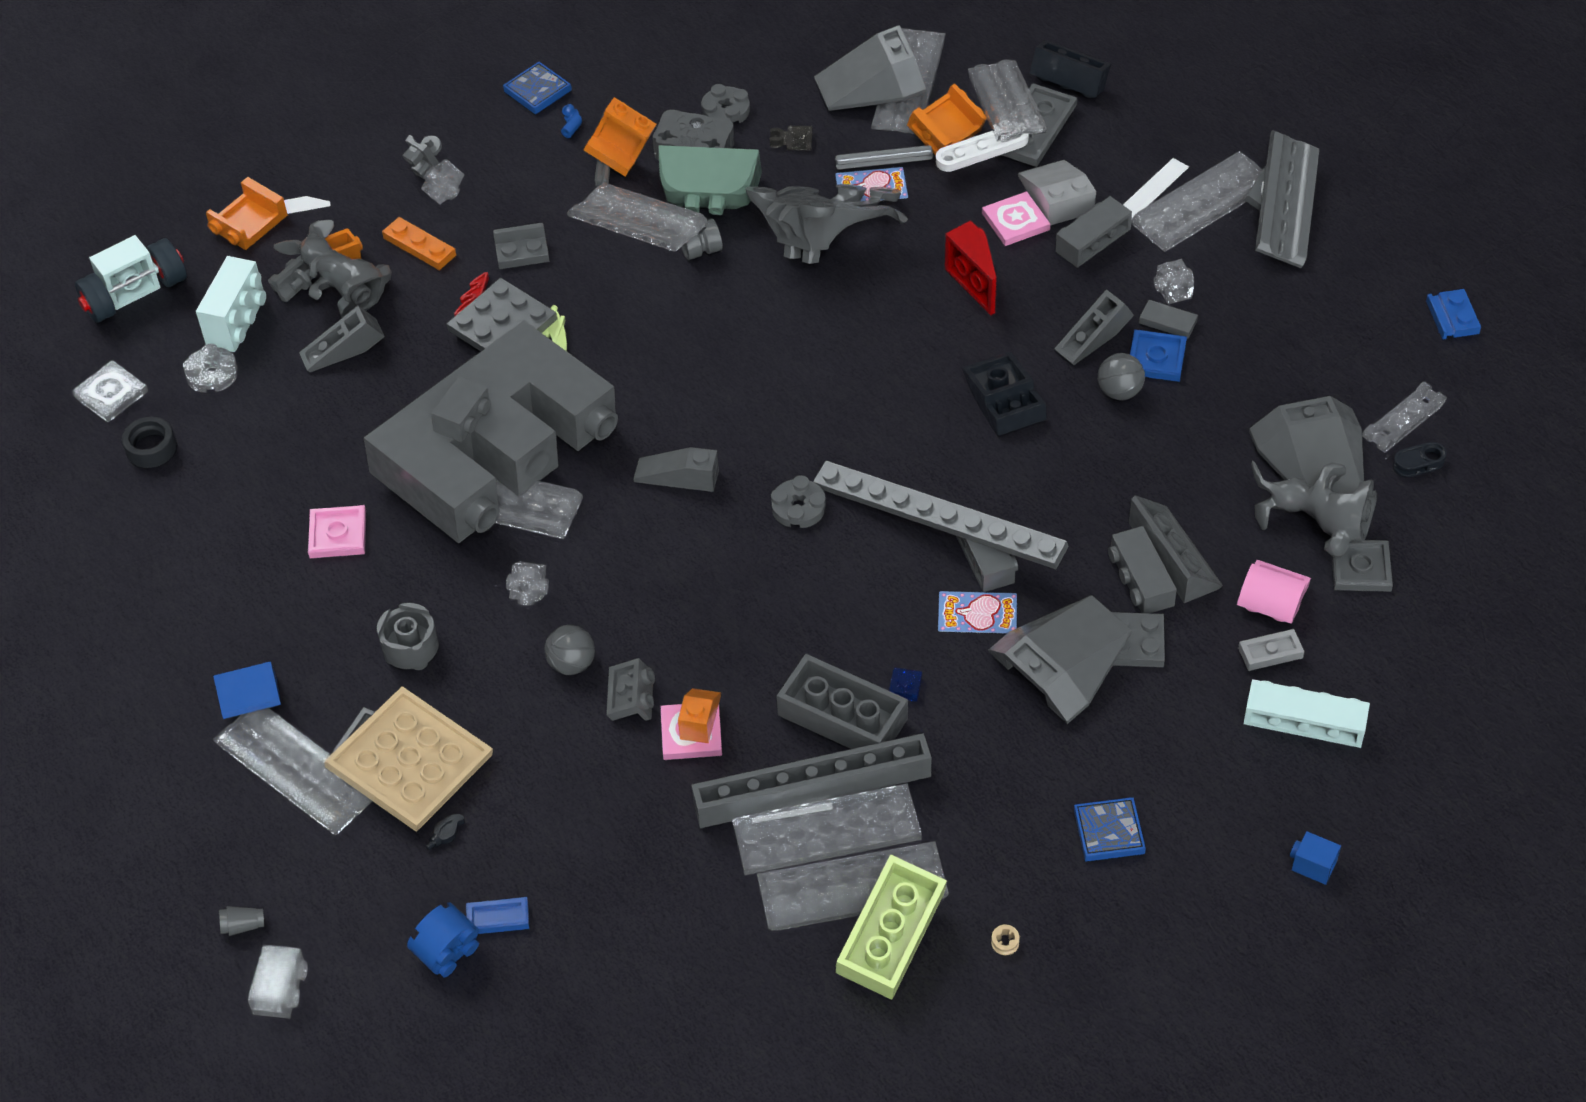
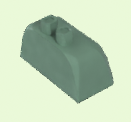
M659 145L660 177L668 202L679 207H685L688 214L699 213L701 207L709 208V213L713 215H722L724 209H738L751 202L745 188L758 187L762 173L759 150Z

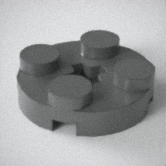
M715 84L701 101L702 114L709 117L728 119L732 122L739 120V123H741L750 113L748 93L744 89Z
M796 476L794 479L780 484L771 493L773 516L784 526L791 527V524L800 525V528L810 527L820 521L824 515L826 506L825 493L818 484L809 481L806 476ZM800 500L803 501L804 505H793L794 501Z

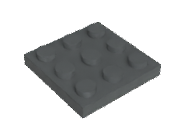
M499 278L447 323L448 331L479 351H482L523 320L542 333L558 318L554 310L504 279Z

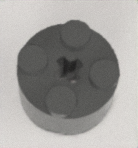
M415 603L399 604V608L393 611L389 609L384 612L378 621V637L385 661L388 664L401 669L422 670L427 667L428 662L436 655L439 647L434 620L425 607Z

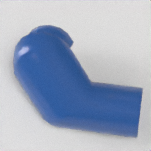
M567 104L562 108L566 124L561 129V133L566 138H570L581 126L582 118L579 111L572 104Z

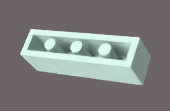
M1252 679L1244 724L1361 748L1370 703L1355 698L1348 699L1325 692L1318 693L1303 690L1299 687H1288L1273 684L1269 681Z

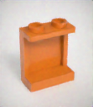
M956 84L950 86L947 94L924 110L920 107L914 110L907 126L925 145H930L933 153L936 155L939 149L967 140L981 131L987 117L982 109L968 98L965 91Z
M614 97L605 109L604 115L593 136L586 144L584 151L626 177L653 132L656 123Z
M249 177L241 182L243 194L219 214L210 209L206 212L208 227L214 234L223 236L231 244L238 245L245 250L288 215L282 196Z

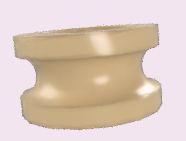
M1000 925L992 933L991 944L997 953L1011 955L1019 947L1020 936L1018 931L1011 925ZM1002 935L1009 936V945L1005 946L1002 945V941L998 942L1002 939Z

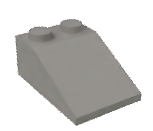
M1065 160L1018 173V177L1028 194L1050 222V225L1078 218L1095 206L1096 190L1088 177Z

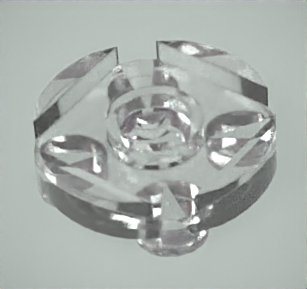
M206 344L183 363L189 386L198 392L207 393L206 389L214 388L215 392L224 390L237 377L236 370L238 367L235 356L227 349L217 347L215 344ZM212 367H215V368H216L215 371H212V370L206 371L207 369L212 368Z

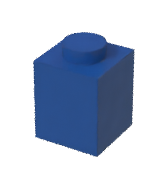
M1306 831L1302 842L1296 840L1290 853V857L1294 858L1292 871L1326 885L1337 863L1341 845Z

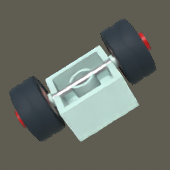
M134 235L89 257L94 273L77 280L75 288L79 296L77 299L84 312L87 311L89 316L98 323L116 314L117 309L160 289L158 278L166 287H171L185 280L187 274L180 252L174 248L168 239L163 238L145 248L137 236Z

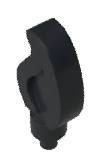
M455 814L438 822L434 828V835L429 839L430 843L426 845V848L431 850L433 847L437 848L441 844L452 842L457 836L458 827L465 823L464 816Z

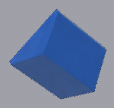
M271 661L213 676L223 719L281 705L277 676Z

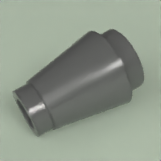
M227 906V909L219 910L221 934L232 936L257 929L258 927H264L263 908Z

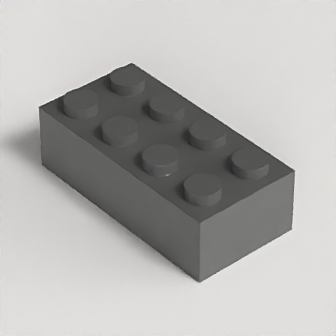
M805 654L777 694L778 716L843 746L855 749L895 740L908 720V699Z

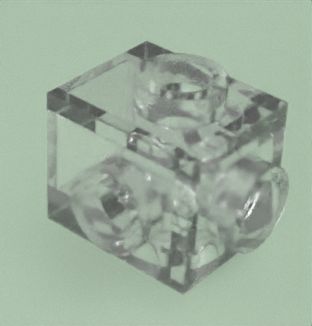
M445 159L426 172L424 175L426 180L421 189L439 204L447 199L453 200L460 191L458 186L464 174Z
M1182 259L1157 265V274L1154 277L1155 288L1158 292L1162 293L1168 305L1192 298L1194 286L1193 273L1190 268L1185 266Z
M520 561L513 564L512 573L508 575L506 589L510 591L509 598L517 599V603L521 605H534V602L541 600L544 595H547L549 579L545 578L546 565Z

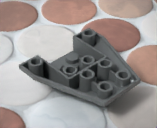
M900 25L877 33L814 76L829 111L905 101L927 92L915 56Z
M1332 396L1280 405L1249 428L1250 436L1258 453L1284 480L1299 477L1304 478L1308 485L1314 486L1323 466L1333 462L1344 465L1346 468V475L1341 476L1332 487L1334 492L1353 494L1359 486V482L1364 481L1362 428L1353 409Z
M1091 595L1008 632L988 650L1008 670L1014 666L1045 694L1047 706L1068 724L1089 706L1132 634V630Z

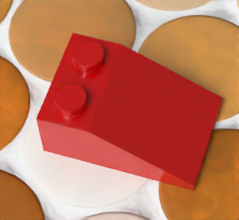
M970 220L946 233L945 270L992 315L995 313L996 273L987 236L983 229L978 228Z

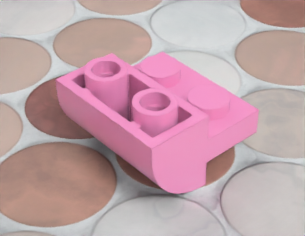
M1256 560L1247 573L1237 605L1245 607L1248 611L1259 612L1273 617L1277 621L1292 624L1311 578Z

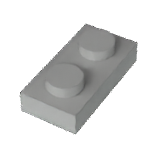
M1294 629L1240 641L1238 647L1248 671L1302 659L1304 655V650Z

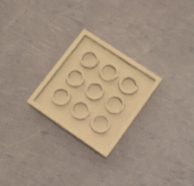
M401 687L325 760V768L417 832L492 756L493 748L404 687Z

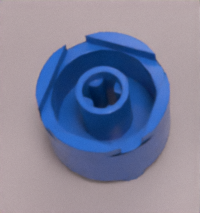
M450 902L447 903L448 908L440 905L428 913L415 928L419 932L415 940L410 937L407 943L408 949L434 974H441L444 978L455 970L457 966L455 962L463 955L466 957L470 956L479 946V942L476 940L478 927Z

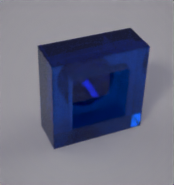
M894 668L889 691L909 701L917 702L922 672Z

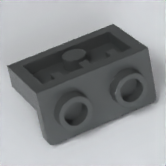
M543 223L493 231L499 269L550 262Z
M639 658L609 667L607 716L612 721L636 713L645 721L650 720L652 717V708L654 706L652 695L655 675L652 669L647 667Z

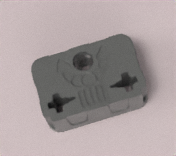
M667 110L662 114L659 125L653 134L654 156L659 160V145L733 148V122L723 118L720 119L678 110Z

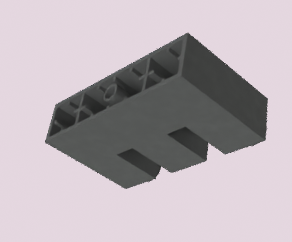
M523 320L366 435L364 442L369 472L457 543H460L474 531L478 533L485 532L496 522L500 513L496 479L517 496H521L558 467L556 435L579 451L594 438L596 440H603L613 432L618 422V415L615 410L614 386ZM459 376L488 387L489 400L491 401L487 414L481 416L474 432L468 434L463 442L434 432L431 417L432 411Z

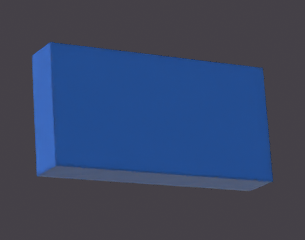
M527 897L466 903L467 918L478 927V934L529 929Z

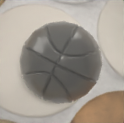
M1116 353L1105 359L1100 365L1097 379L1101 390L1108 397L1116 400H1127L1135 396L1142 389L1145 381V372L1140 361L1134 356Z
M570 624L555 629L548 636L544 647L545 658L548 664L555 671L565 675H575L586 670L595 656V645L591 635L583 628Z

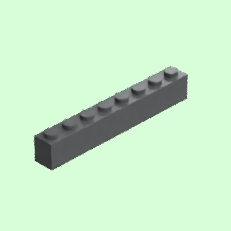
M923 733L692 784L693 803L699 826L704 828L931 777L932 757Z

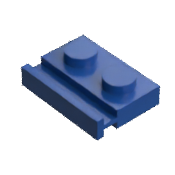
M1464 289L1440 292L1437 296L1427 295V305L1442 339L1452 335L1455 338L1480 333V323Z

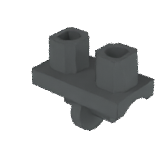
M409 135L405 140L409 148L402 156L412 165V171L423 179L431 171L439 174L443 169L435 157L442 148L439 138L428 136L419 144L413 136Z
M300 255L296 259L289 260L286 263L285 269L278 275L274 274L271 276L268 282L273 291L278 293L281 300L288 302L301 289L307 290L310 288L313 278L309 273L310 267L302 261Z

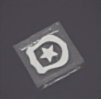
M110 361L72 390L76 399L107 422L148 392L147 386L114 361Z

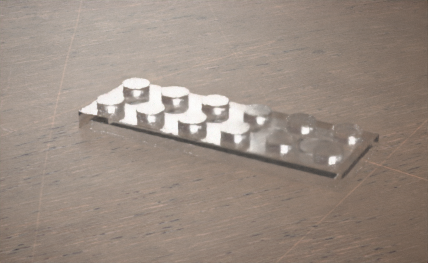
M908 784L732 818L744 875L922 840V833Z

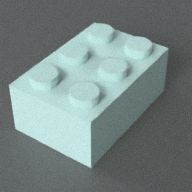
M227 256L202 299L196 314L207 347L235 352L239 344L244 341L246 331L250 324L254 323L257 311L260 306L264 305L266 300V292L263 290L261 283V274L258 272L255 261Z

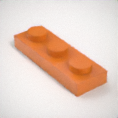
M400 217L382 231L385 240L438 270H441L456 256L455 248Z

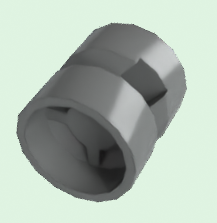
M714 219L699 222L697 227L689 225L678 229L680 246L687 260L701 257L704 251L707 254L721 251L723 248L721 235Z

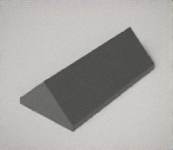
M1136 495L1131 499L1130 526L1132 529L1144 527L1177 589V594L1184 603L1214 592L1223 586L1167 506Z

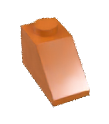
M692 688L684 695L678 717L681 740L709 744L721 692Z

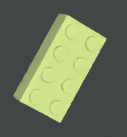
M890 854L837 960L836 973L892 1000L945 893L947 880Z

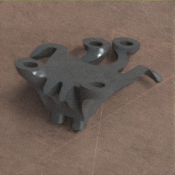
M853 184L836 185L838 194L832 199L819 196V190L810 187L791 186L778 192L775 189L753 186L745 188L747 196L761 210L777 236V242L785 244L784 257L792 259L801 258V249H803L802 262L808 264L819 263L820 250H827L830 243L842 230L856 222L883 215L895 218L900 224L908 220L897 209L884 205L878 206L880 199L893 202L898 201L902 191L894 188L871 187L870 199L861 201L867 188Z

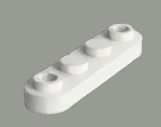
M1011 124L943 147L936 153V165L942 171L951 172L1022 148L1028 143L1029 131L1022 124Z

